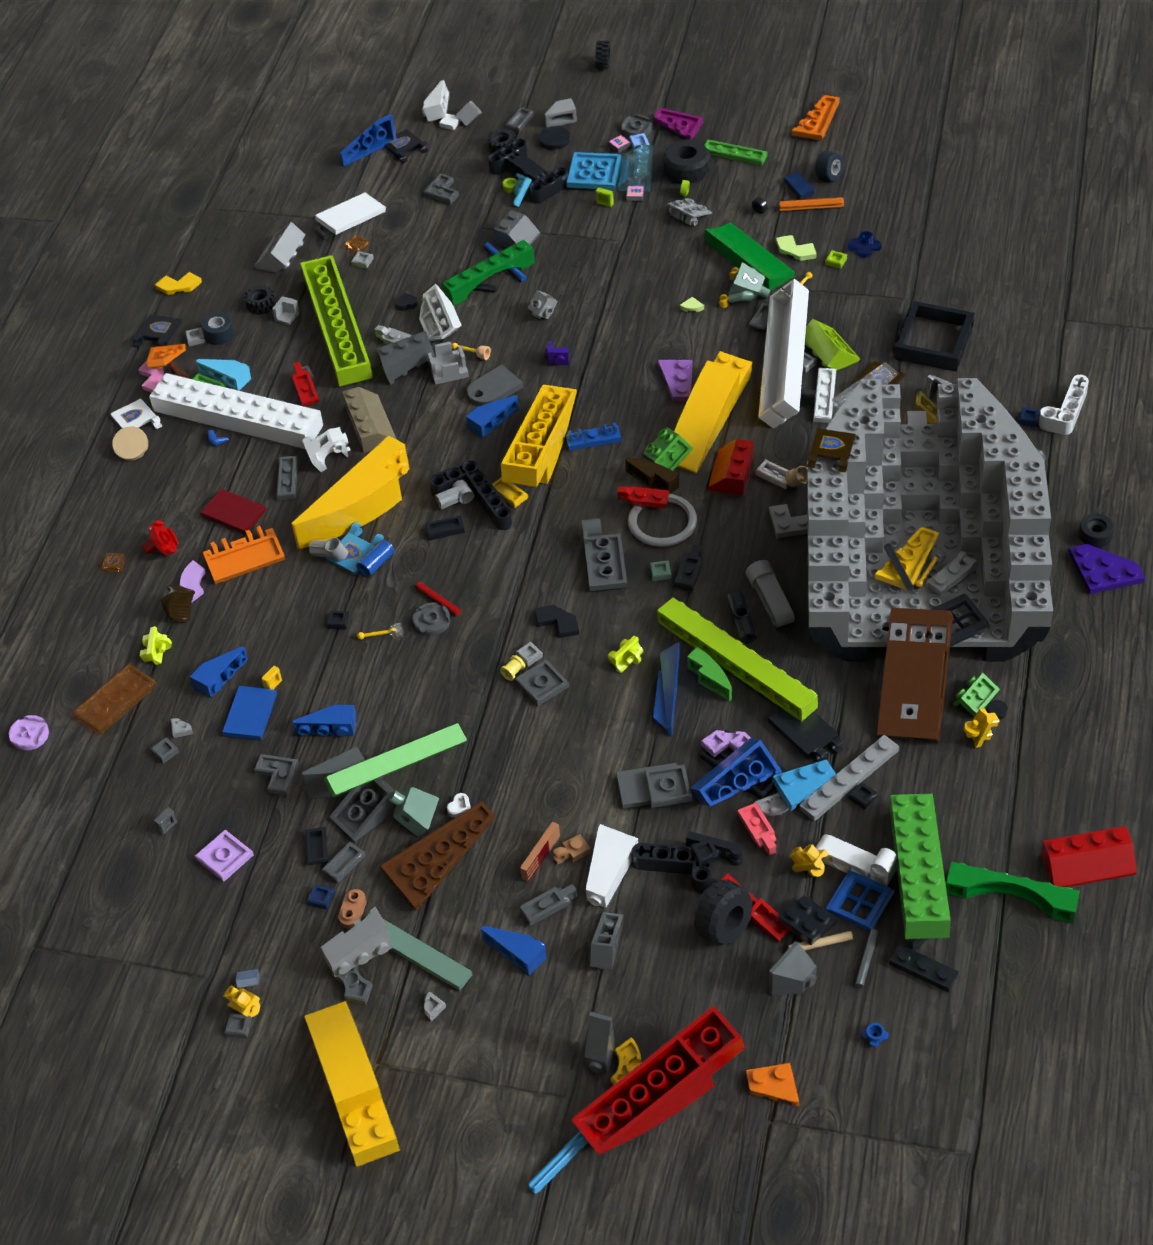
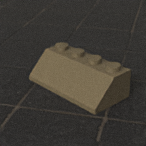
M360 387L342 392L345 408L364 453L372 451L388 436L396 439L378 394Z

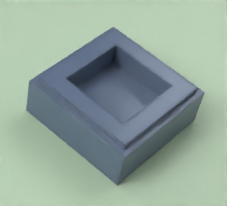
M259 970L237 972V988L258 985Z

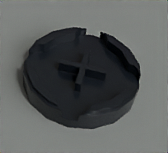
M547 127L539 134V141L541 146L546 149L556 150L558 147L562 149L569 144L570 133L564 127Z

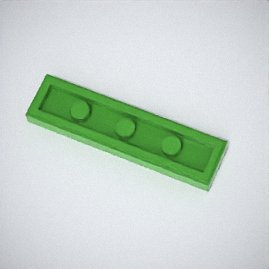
M707 140L705 143L711 156L760 166L763 165L767 158L766 151Z

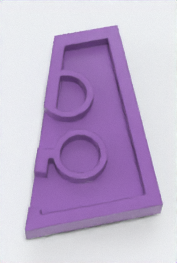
M658 360V366L662 371V376L667 383V388L673 402H687L692 388L693 360Z

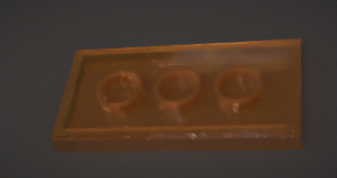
M129 663L73 713L75 717L102 735L157 686V682Z

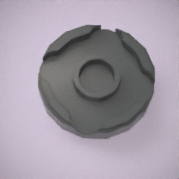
M644 115L628 116L621 123L622 133L627 137L643 133L647 136L652 131L651 120Z
M438 603L424 604L418 607L416 613L412 616L413 626L416 631L426 636H434L444 632L451 622L448 609L443 605H438Z

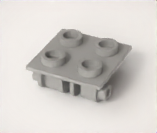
M686 198L685 200H676L675 202L668 203L671 206L669 209L670 215L690 226H695L698 223V216L712 214L705 206L697 205L692 199Z

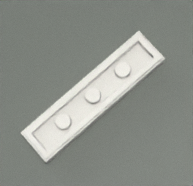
M818 369L813 422L830 423L832 420L836 369Z

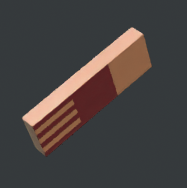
M552 822L521 865L522 880L529 882L559 839V824Z

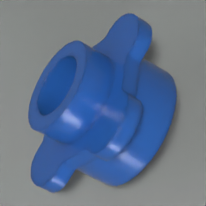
M872 1023L867 1027V1030L862 1031V1037L867 1039L872 1047H878L880 1042L887 1040L889 1037L888 1032L884 1031L883 1026L879 1023Z

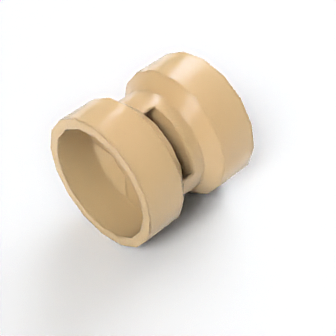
M799 466L787 471L785 475L786 483L794 488L807 483V467Z

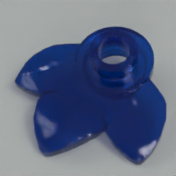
M869 231L861 232L858 238L852 239L848 244V250H858L859 256L863 258L871 256L873 250L879 251L882 248L881 242L874 239L873 234Z

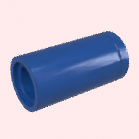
M382 539L356 564L357 569L364 576L370 577L394 554L393 546L388 541Z

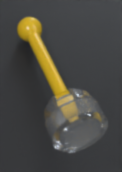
M399 622L392 624L389 630L365 634L359 632L357 638L362 640L364 637L390 634L394 638H402L404 636L403 626Z

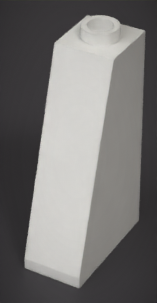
M601 824L598 827L586 886L587 901L592 905L606 908L632 863V848L635 844H638V838Z

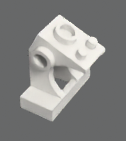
M339 427L327 430L314 440H311L308 436L302 439L312 464L320 472L327 469L324 462L329 453L333 451L335 453L342 452L346 457H349L348 451H350V447H346L348 439L345 433L342 434Z

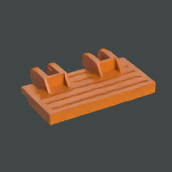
M256 527V532L259 535V539L253 540L251 531L246 530L245 533L249 542L244 537L230 542L232 548H229L226 539L223 538L221 543L225 550L218 552L215 542L210 543L214 554L212 555L211 551L207 550L203 552L214 583L218 584L285 560L284 553L273 528L265 530L267 536H264L261 527Z

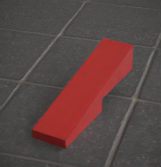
M728 873L721 879L730 880L732 882L739 884ZM750 894L753 910L749 922L779 942L789 932V930L777 923L780 914L763 899L757 900Z

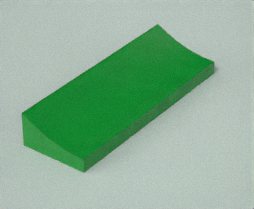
M731 222L721 227L705 229L706 243L738 268L742 263L755 268L758 273L765 277L762 286L770 289V291L795 277V272Z

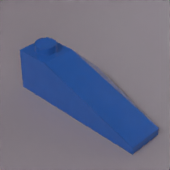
M391 114L377 120L340 152L343 166L357 161L385 147V144L396 140Z

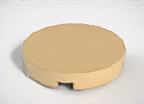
M134 426L125 427L115 434L113 449L116 455L123 460L135 461L141 458L145 451H147L148 439L140 428Z

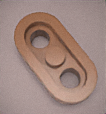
M353 889L346 893L338 916L343 928L352 929L355 926L354 922L358 919L361 920L366 906V897L363 891Z

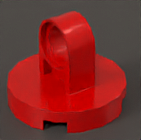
M155 521L149 526L151 539L142 544L146 554L159 550L163 554L170 556L178 551L176 549V546L179 545L178 540L171 528L166 529L163 526L165 524L163 521Z

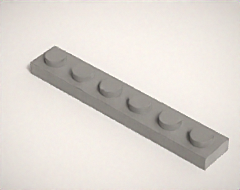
M883 735L802 802L799 810L813 821H816L899 751V746Z

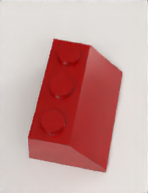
M735 439L718 450L708 485L709 491L744 495L754 459V441Z

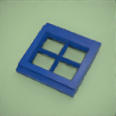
M848 871L826 910L842 920L870 931L875 928L895 891L854 871ZM856 882L866 886L860 898L849 894ZM870 889L881 893L875 904L864 900ZM847 897L857 901L851 913L840 909ZM861 904L872 908L865 920L855 916Z

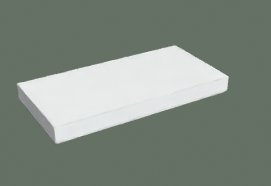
M363 193L315 215V220L334 234H339L386 212V207L368 194Z

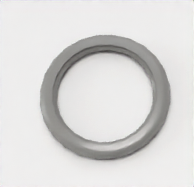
M670 494L668 503L682 507L688 515V524L681 533L668 538H655L646 535L637 525L638 514L645 507L636 505L629 512L628 527L636 539L644 544L655 547H669L677 545L691 536L697 525V513L687 500Z

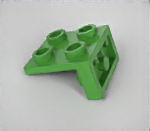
M666 427L659 432L656 440L646 447L644 455L653 462L673 471L693 448L679 434Z

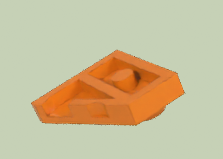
M790 1063L746 1070L751 1095L767 1097L777 1102L780 1099L791 1102L792 1106H799V1098Z

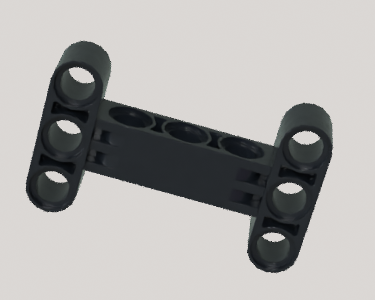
M516 139L488 157L491 174L498 175L509 170L515 175L519 173L532 180L529 185L530 201L532 203H542L567 187V169L558 167L551 172L546 171L527 157V144L524 139Z

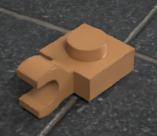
M581 834L563 842V847L553 850L555 854L553 859L557 864L564 862L568 858H571L574 862L590 854L591 848Z

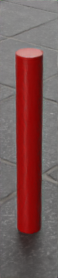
M421 582L416 584V589L441 606H445L454 615L458 616L461 613L459 608Z

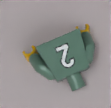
M744 263L740 265L739 269L734 267L732 272L729 273L730 279L733 280L728 292L729 297L722 294L719 305L721 308H726L729 306V302L748 301L752 303L758 295L767 299L770 289L762 286L765 277L758 273L755 268L749 267Z

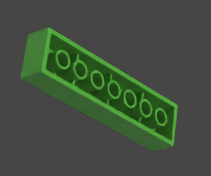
M933 794L891 795L890 817L894 850L897 855V875L905 939L949 938L951 919Z

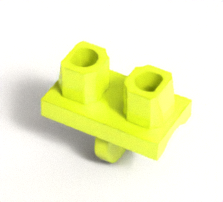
M156 626L151 627L150 633L143 636L142 642L147 649L140 651V657L144 662L153 661L156 665L161 664L163 653L171 648V640L167 638V635L158 633Z
M633 636L630 640L624 639L620 643V649L617 652L611 651L607 657L610 663L615 666L617 672L622 673L631 663L639 664L641 662L640 655L644 651L639 645L638 637Z

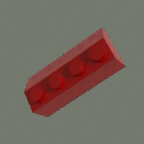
M1126 826L1043 841L1041 856L1052 885L1072 887L1137 874L1133 843Z

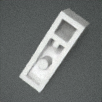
M444 80L436 86L424 101L422 112L424 117H427L428 122L446 117L449 92Z

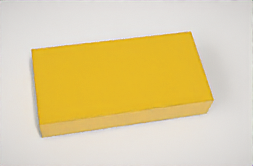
M502 477L493 483V486L503 500L514 508L528 499L526 492L514 484L502 482Z

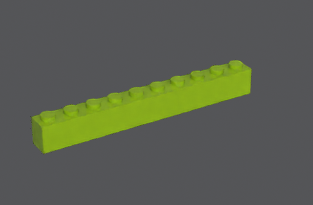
M672 598L657 610L658 623L692 647H698L707 653L721 667L801 722L818 708V695L812 689L803 686L800 681L793 679L784 670L778 669L769 660L762 658L754 650L747 648L739 640L729 636L726 631L719 629L711 621L701 617L698 612L692 611L683 602Z

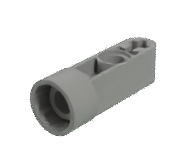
M759 560L751 564L746 570V575L752 587L756 590L774 627L778 628L795 622L794 613L776 579V574L770 562Z

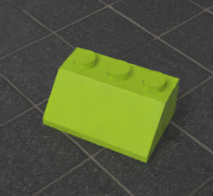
M814 319L806 326L805 345L812 348V353L822 360L821 363L824 367L840 370L860 360L833 328Z

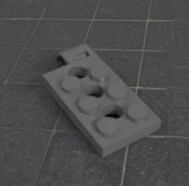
M600 518L582 520L590 591L628 587L621 533L602 535ZM601 543L608 544L606 546H599ZM602 557L609 558L608 560H601ZM604 571L611 572L610 574H603Z

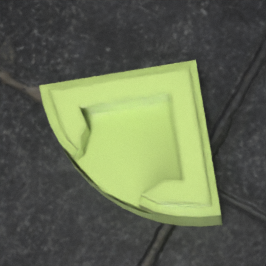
M691 297L680 305V310L684 312H700L704 310V305Z

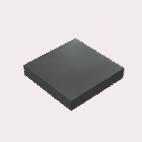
M547 659L515 678V683L537 706L569 688V682Z
M684 764L644 771L652 808L692 801Z

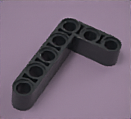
M469 460L431 476L430 486L434 497L436 494L452 488L456 481L465 480L495 526L500 530L511 528L512 517L510 508L476 461Z

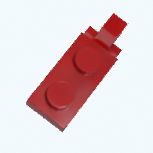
M300 362L294 363L295 373L292 374V379L302 406L305 407L318 403L319 398L309 371L307 369L303 370Z
M619 487L617 496L619 500L630 502V505L666 509L670 492L668 490L642 487Z

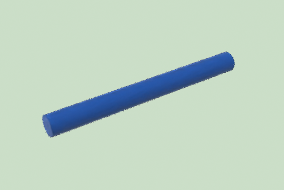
M489 242L484 244V248L492 255L499 253ZM517 268L508 269L522 282L527 279Z

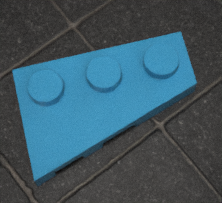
M826 759L774 775L772 782L790 811L796 808L797 804L801 801L804 802L811 794L833 778L836 773Z

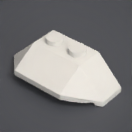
M436 284L423 294L419 319L430 342L447 338L462 326L453 304Z

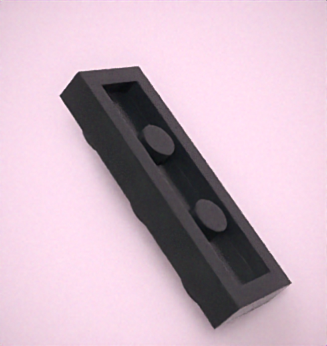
M901 944L897 946L889 960V965L948 993L959 971Z

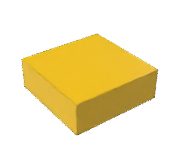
M273 666L261 678L264 689L274 690L282 681L280 670L276 666Z

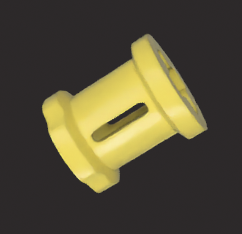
M512 655L510 661L500 668V672L503 677L512 681L518 671L525 668V663L517 655Z

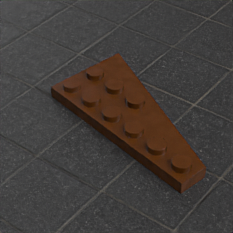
M481 801L382 864V872L413 909L417 911L495 819L494 813Z

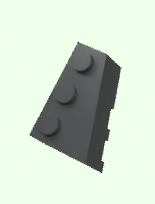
M426 331L377 348L390 385L395 383L394 380L399 376L407 375V371L416 366L418 368L429 361L428 353L435 357Z

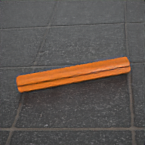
M842 197L779 202L780 211L838 208L844 206Z

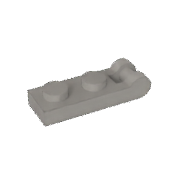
M961 551L957 558L927 581V587L942 596L978 567L979 561L975 558H970L969 554L965 551Z

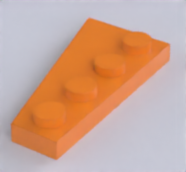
M824 95L814 106V109L807 113V117L799 122L798 127L792 129V135L822 141L838 107L839 97Z

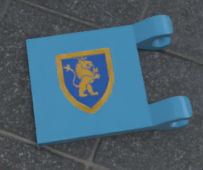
M357 522L352 524L347 535L340 541L348 550L347 557L339 562L333 558L326 557L328 561L355 575L359 571L356 564L384 538L383 535L377 534L371 544L357 537L363 532L360 528L361 524Z

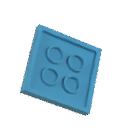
M574 152L567 179V188L597 189L599 187L606 190H615L621 154Z

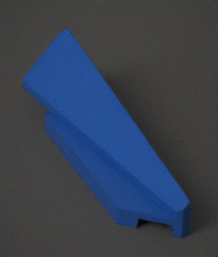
M679 643L660 652L661 670L658 672L653 718L654 723L658 726L661 725L667 731L668 736H672L680 659Z

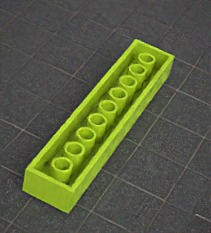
M333 255L302 262L303 278L339 387L372 379L370 362Z

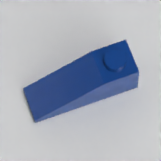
M510 396L477 407L466 416L467 428L481 438H484L519 410L518 396Z
M487 926L481 928L482 939L527 975H530L547 959L545 945L540 940L533 939L530 935Z

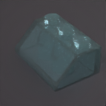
M636 145L622 157L618 191H627L628 186H644V191H650L654 162L653 145Z

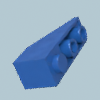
M241 646L201 664L190 676L193 689L212 698L248 660L245 647Z
M333 705L293 720L295 734L303 736H354L357 720L355 706Z

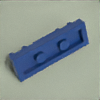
M615 422L613 426L609 427L604 424L603 428L599 427L583 431L579 428L578 432L572 433L569 430L568 434H565L569 451L621 442L619 428Z

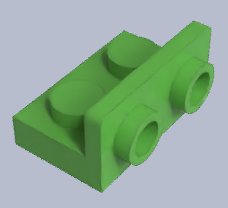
M984 673L978 677L972 676L966 683L968 687L966 689L962 688L955 695L957 699L953 705L956 707L961 704L975 717L979 708H985L1000 689Z

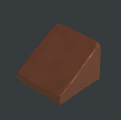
M172 361L169 362L172 375L190 379L183 368Z

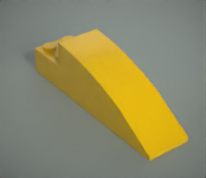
M721 351L714 362L707 360L674 431L693 448L677 466L678 468L695 474L698 472L751 377L752 362Z
M542 385L501 463L502 482L529 487H537L539 483L548 484L567 432L577 393L576 389Z
M391 436L386 437L291 524L297 548L309 547L310 542L314 540H329L343 536L349 532L354 522L361 524L362 527L402 500L399 478L409 470L405 444Z
M346 1001L305 1015L306 1023L356 1167L400 1151L377 1080Z

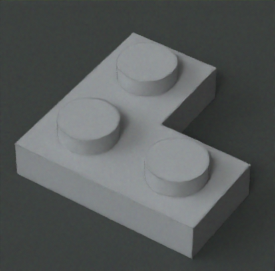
M787 504L769 507V514L777 539L808 534V515L791 517Z

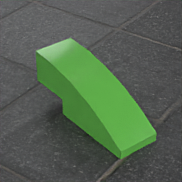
M696 647L687 656L688 669L698 675L699 684L730 702L732 700V687L727 676L707 653Z

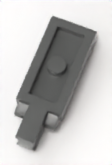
M573 884L564 889L554 887L519 907L520 912L528 924L532 926L567 907L573 899L578 897L577 890Z

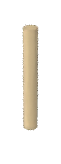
M851 931L819 938L811 946L806 942L799 944L804 950L853 940V935Z

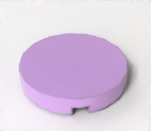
M29 715L25 716L22 720L18 719L9 730L11 743L20 750L38 748L44 744L49 735L48 725L43 718Z

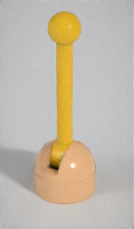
M452 343V349L454 350L460 346L457 343ZM462 346L463 350L476 352L480 359L487 360L490 356L491 350L489 346H479L477 349Z

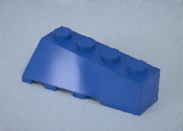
M750 738L690 789L700 804L711 807L732 797L733 794L750 788V786L758 782L761 783L773 775L782 773L762 741Z

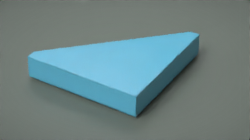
M517 173L518 184H515L514 194L516 197L513 204L519 207L532 180Z

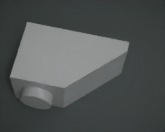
M572 98L556 101L545 113L546 127L577 122L576 108Z

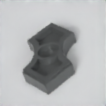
M359 965L350 969L346 974L334 977L333 973L331 974L333 979L340 981L345 986L346 1001L363 1005L367 1004L373 985L370 981L360 976L358 972Z

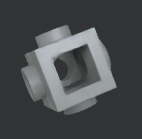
M537 290L530 301L528 309L533 312L532 315L536 318L541 319L543 317L549 319L558 301L549 294Z

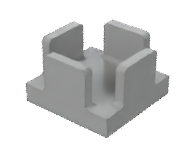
M449 341L434 345L435 357L428 353V364L435 385L469 377L462 346H458V350L452 351V344Z

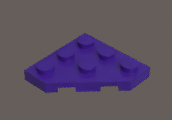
M1089 544L1069 548V555L1089 594L1140 584L1145 581V576L1138 563Z

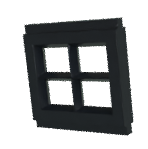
M965 593L930 609L951 611L953 614L952 625L957 623L962 629L951 634L950 647L990 628L986 618ZM965 605L970 612L957 618L953 610ZM973 615L978 622L965 628L960 621Z

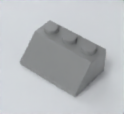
M290 222L273 236L254 267L275 273L281 269L285 270L290 265L289 260L297 254L296 249H299L304 243L302 240L305 234Z

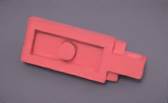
M757 803L737 810L739 818L758 847L763 846L769 856L775 854V832Z

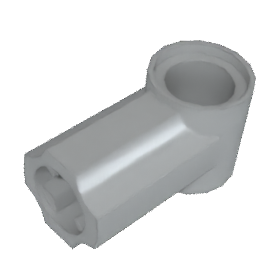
M458 480L453 484L452 488L435 495L440 509L458 502L466 504L474 498V493L465 480Z
M338 538L314 540L309 545V553L312 556L330 557L339 562L348 555V550Z

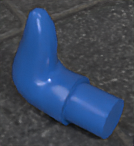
M213 430L207 432L208 440L213 446H218L229 440L227 437L217 438Z

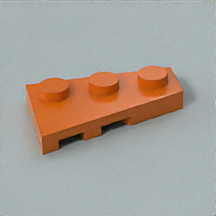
M185 344L151 347L147 358V366L153 369L162 368L186 351Z

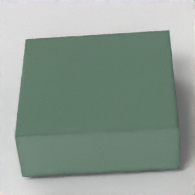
M669 560L650 563L653 581L671 579Z

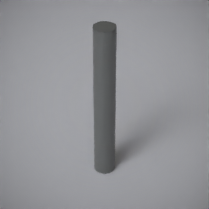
M871 929L855 982L857 988L864 987L879 933L875 929Z

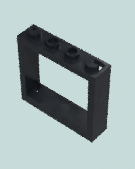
M914 301L912 307L908 308L907 319L903 321V330L899 331V341L894 344L893 350L896 351V360L957 372L974 326L975 313ZM915 317L963 326L953 354L905 345Z

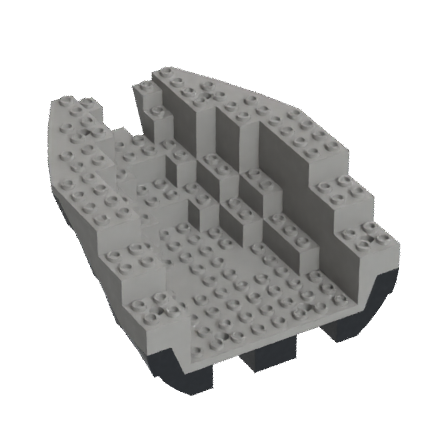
M958 378L957 384H938L937 424H927L926 411H907L906 424H901L900 384L881 385V379H862L826 428L827 430L856 434L847 471H838L839 460L817 457L815 468L807 467L809 631L813 641L819 642L826 650L847 662H867L868 647H887L891 608L930 610L965 593L986 618L990 628L951 647H984L985 662H1005L1027 651L1037 642H1042L1050 630L1053 616L1050 588L1052 559L1049 542L1051 513L1045 463L1042 456L1004 406L977 378ZM920 527L939 532V538L934 548L942 549L946 553V558L941 564H934L924 579L922 587L919 588L914 584V589L907 591L874 579L875 573L881 570L890 559L884 549V545L890 543L896 553L907 544L910 537ZM961 551H965L969 554L970 558H975L979 561V565L974 571L944 595L940 596L927 587V581L957 558ZM929 557L917 580H920L930 565ZM965 605L953 610L957 618L970 612ZM972 615L960 622L966 628L978 621ZM957 623L952 625L951 634L962 630ZM918 635L917 639L922 638L923 635Z

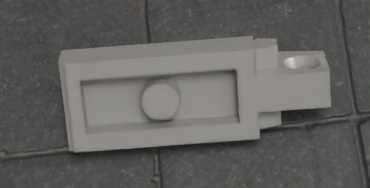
M381 325L375 328L376 337H379L386 345L412 336Z

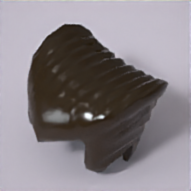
M178 584L168 585L167 590L169 593L160 599L163 610L175 621L184 623L189 621L191 602L195 591Z

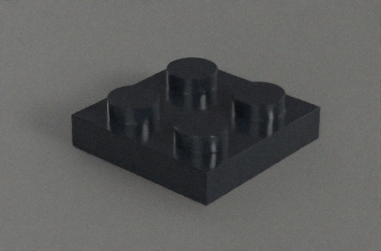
M803 895L778 916L777 923L811 946L836 925L838 918Z

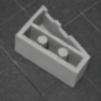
M376 907L370 910L372 914L364 920H356L354 922L355 926L348 932H340L321 947L323 957L334 977L346 974L350 969L365 964L370 959L385 954L392 948L387 925Z

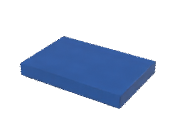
M239 686L223 729V735L262 740L277 696L276 690Z

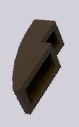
M627 457L625 459L626 472L648 488L653 489L657 486L662 490H668L670 494L679 488V474L671 469L639 458Z

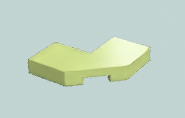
M793 235L776 238L780 253L794 256V259L799 261L816 258L813 243L796 246Z

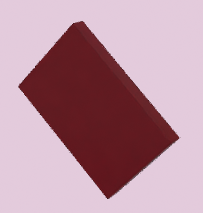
M221 488L201 511V516L246 534L245 531L250 530L266 512V506Z

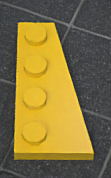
M920 527L910 537L907 544L896 552L913 586L939 538V532ZM889 559L884 567L875 573L874 579L906 590Z

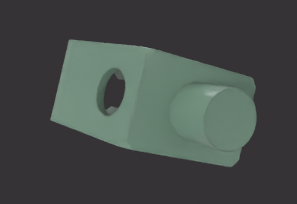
M410 787L402 793L396 790L392 791L388 801L396 805L393 814L394 818L416 836H420L429 830L439 798L414 787Z

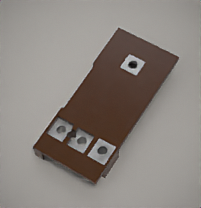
M891 608L877 736L929 739L931 742L940 743L953 621L951 611ZM918 635H923L922 638L917 639ZM938 636H943L942 639L937 640ZM945 653H946L945 667H944V676H943V686H942V695H941V698H940L941 685H942V675H943V666H944V657H945ZM913 709L914 712L912 715H907L906 711Z

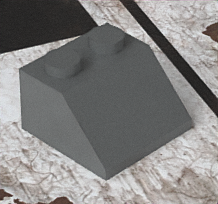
M513 210L494 229L496 244L505 248H509L522 240L532 245L540 236V231L525 214Z

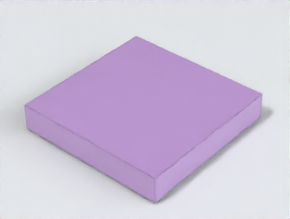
M224 830L197 853L195 858L224 882L254 854L252 850L228 831Z

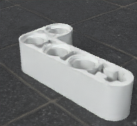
M1076 375L1073 377L1061 409L1050 406L1041 409L1039 427L1041 429L1062 435H1068L1073 431L1087 395L1089 380L1086 376Z
M823 835L816 846L817 850L825 849L829 853L821 859L823 863L845 873L854 871L885 886L889 884L897 869V855L887 848H882L876 856L831 835Z

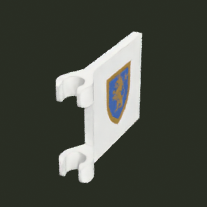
M142 399L111 413V417L121 428L129 426L138 428L150 421L155 429L162 427L160 418L152 412Z

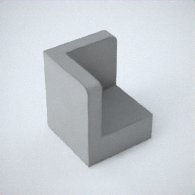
M470 101L456 116L467 126L482 112Z
M282 296L273 307L275 321L290 325L299 314L297 300Z

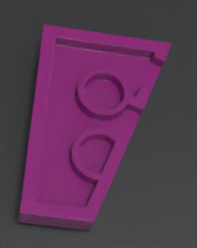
M659 108L654 116V122L686 139L692 140L703 124V117Z

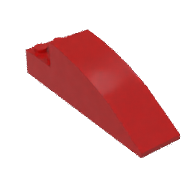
M713 1005L571 1120L598 1155L638 1137L672 1117L712 1089L715 1084L711 1075L746 1048L742 1037Z

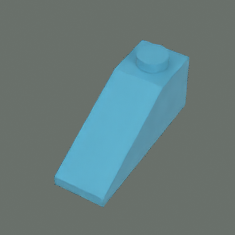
M196 360L199 374L225 383L226 386L237 391L242 389L251 380L249 366L235 360Z

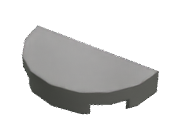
M780 793L753 802L757 803L764 815L769 816L781 815L789 809Z

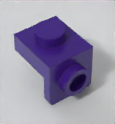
M549 341L548 348H545V358H548V364L569 365V348H553L552 341Z

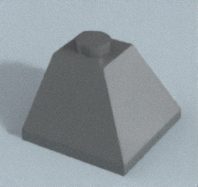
M795 941L770 969V995L803 993L808 987L811 988L817 980L816 965L798 942Z

